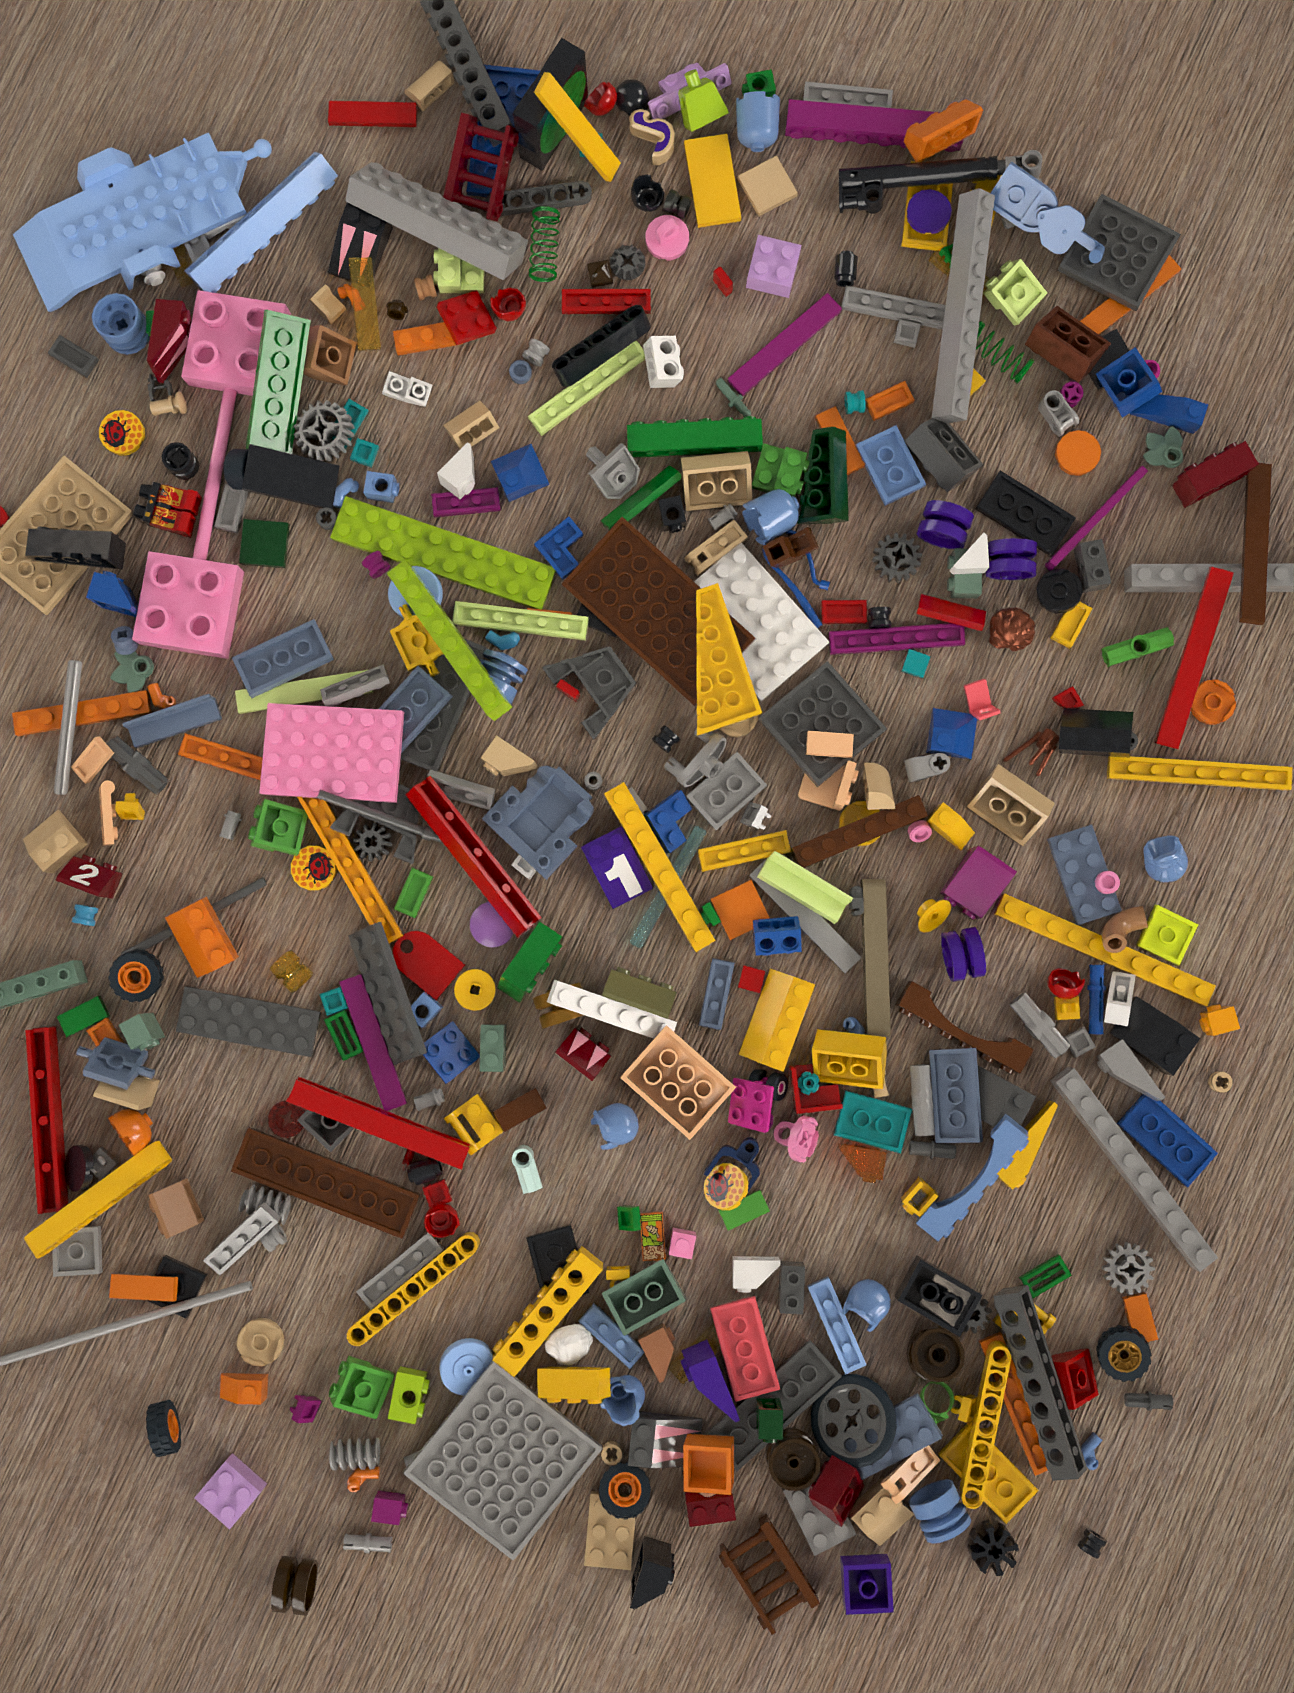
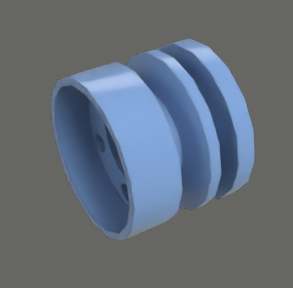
M114 293L106 295L95 305L92 313L93 325L113 350L128 355L137 353L147 345L150 336L146 333V317L130 297L125 294Z
M484 649L482 655L490 661L483 659L479 661L512 705L518 691L510 683L522 684L523 679L515 673L526 675L528 669L505 653Z
M945 1479L930 1483L916 1491L908 1501L916 1519L921 1520L919 1525L929 1543H941L950 1540L965 1531L971 1523V1518L968 1512H966L964 1504L959 1502L960 1496L952 1480Z

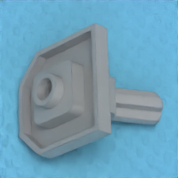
M624 444L618 445L607 456L595 446L588 449L586 456L596 465L588 474L605 498L621 499L637 484L640 468Z

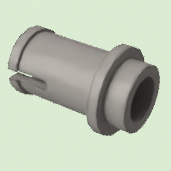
M731 504L723 505L724 508L708 518L715 531L731 519L735 520L734 517L737 516V512Z
M597 772L588 773L584 779L586 787L591 790H598L603 782L601 775ZM592 779L598 780L596 784H590Z
M228 810L227 814H224L226 818L219 836L234 840L238 823L242 819H240V813Z
M436 1088L432 1092L414 1097V1104L418 1111L436 1104L440 1106L442 1102H445L442 1090H437Z

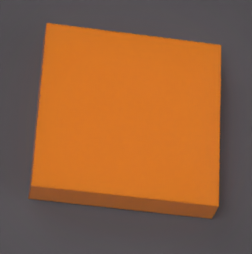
M752 880L710 899L729 940L753 930V920L770 919Z

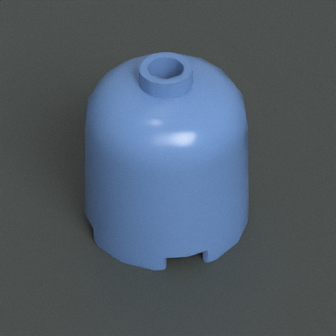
M764 91L744 93L743 99L736 98L737 137L743 146L750 148L753 152L764 151V148L773 145L778 138L780 98L776 94L772 98L766 97Z
M781 489L772 490L743 504V507L746 508V510L742 511L744 521L749 531L754 529L758 536L755 540L761 545L791 530L798 521L799 503L797 499Z

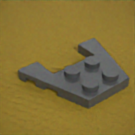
M610 646L542 667L554 685L560 679L563 680L574 672L598 705L600 710L581 722L593 740L597 738L636 685L635 680Z
M399 783L397 803L354 800L356 803L417 824L419 812L405 795L411 789ZM346 809L330 827V829L349 837L358 816H362L402 834L393 857L411 865L414 863L415 833Z

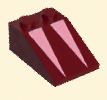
M156 299L146 361L159 383H164L186 353L192 319L190 311L187 310L183 301Z
M575 1027L555 1053L593 1081L612 1056L608 1053L611 1049L601 1041L598 1044L590 1039L592 1034L583 1027L579 1030Z

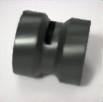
M671 189L665 200L663 211L668 213L674 212L678 217L685 219L691 206L692 197L687 195L681 196L677 191Z

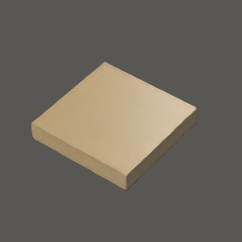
M777 156L738 175V181L758 217L798 195Z

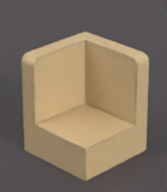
M326 284L310 299L315 310L330 325L346 310V307L332 294Z

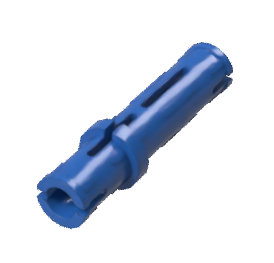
M1090 964L1089 985H1087V990H1089L1088 1033L1104 1034L1105 965Z

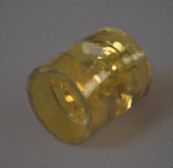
M293 950L283 954L269 969L277 979H283V985L290 993L297 991L314 974L306 964L299 963L300 958Z

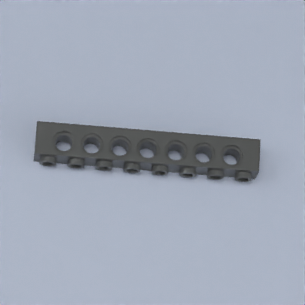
M421 0L420 3L424 12L431 15L428 21L433 31L436 32L438 30L440 34L436 38L442 50L447 49L448 51L445 57L450 67L455 66L456 72L453 73L459 86L463 85L465 88L462 94L467 104L472 103L474 107L470 111L474 117H477V122L480 121L482 126L505 132L506 125L513 127L454 0ZM483 136L485 141L490 140L493 147L502 143V141Z
M1024 1285L1003 1288L993 1296L994 1306L1002 1322L1001 1327L1009 1344V1351L1016 1366L1017 1377L1020 1379L1023 1387L1024 1399L1028 1403L1031 1412V1421L1035 1425L1038 1434V1442L1046 1459L1047 1470L1051 1474L1052 1481L1079 1479L1087 1470V1466L1029 1287Z

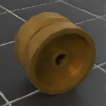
M580 982L572 984V986L582 989ZM551 989L547 990L545 994L532 998L536 1009L542 1010L551 1007L552 1010L539 1017L542 1029L583 1016V1014L548 1003L547 999Z

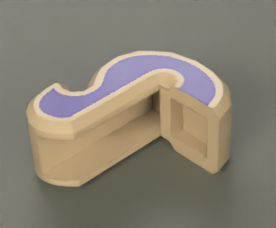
M635 110L629 118L631 134L656 143L652 156V165H661L667 162L673 153L675 132L672 125L661 118L650 120V113L646 110Z

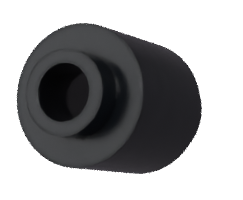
M842 251L835 257L834 279L836 280V285L840 287H846V285L853 286L856 280L858 257L852 251Z
M427 1157L410 1163V1169H407V1174L410 1182H415L418 1186L437 1179L439 1175L443 1174V1169L440 1161Z

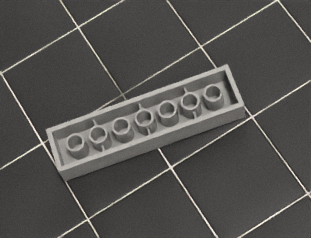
M371 162L349 178L346 202L502 280L508 277L523 262L528 240L521 237L519 233L509 231L499 223L489 221L479 213L471 212L463 208L459 203L451 202L443 198L441 194L431 192L423 188L421 184L411 182L403 178L401 174L383 168L379 163Z

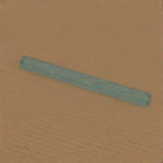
M699 826L694 827L673 864V868L680 879L706 835V831ZM659 890L630 940V943L637 948H642L667 904Z

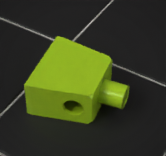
M697 69L690 70L684 74L688 86L680 89L678 96L683 124L686 129L693 132L729 113L712 80L706 77L700 79Z

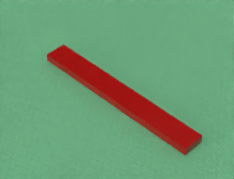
M1213 566L1209 567L1156 736V744L1179 749L1234 572Z

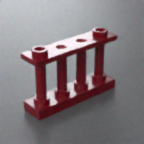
M461 112L443 198L451 202L487 211L486 219L498 222V218L503 212L502 200L513 151L519 140V135L515 128L506 125L505 132L480 126L477 123V117ZM477 134L502 141L500 156L473 149V137ZM474 158L497 165L495 178L492 179L468 172V160ZM468 181L492 188L490 201L486 202L463 195V183Z

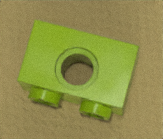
M400 1366L396 1374L388 1419L416 1424L418 1418L423 1417L425 1403H422L423 1394L428 1393L430 1380L426 1379L427 1371ZM412 1391L416 1399L408 1400L404 1392Z

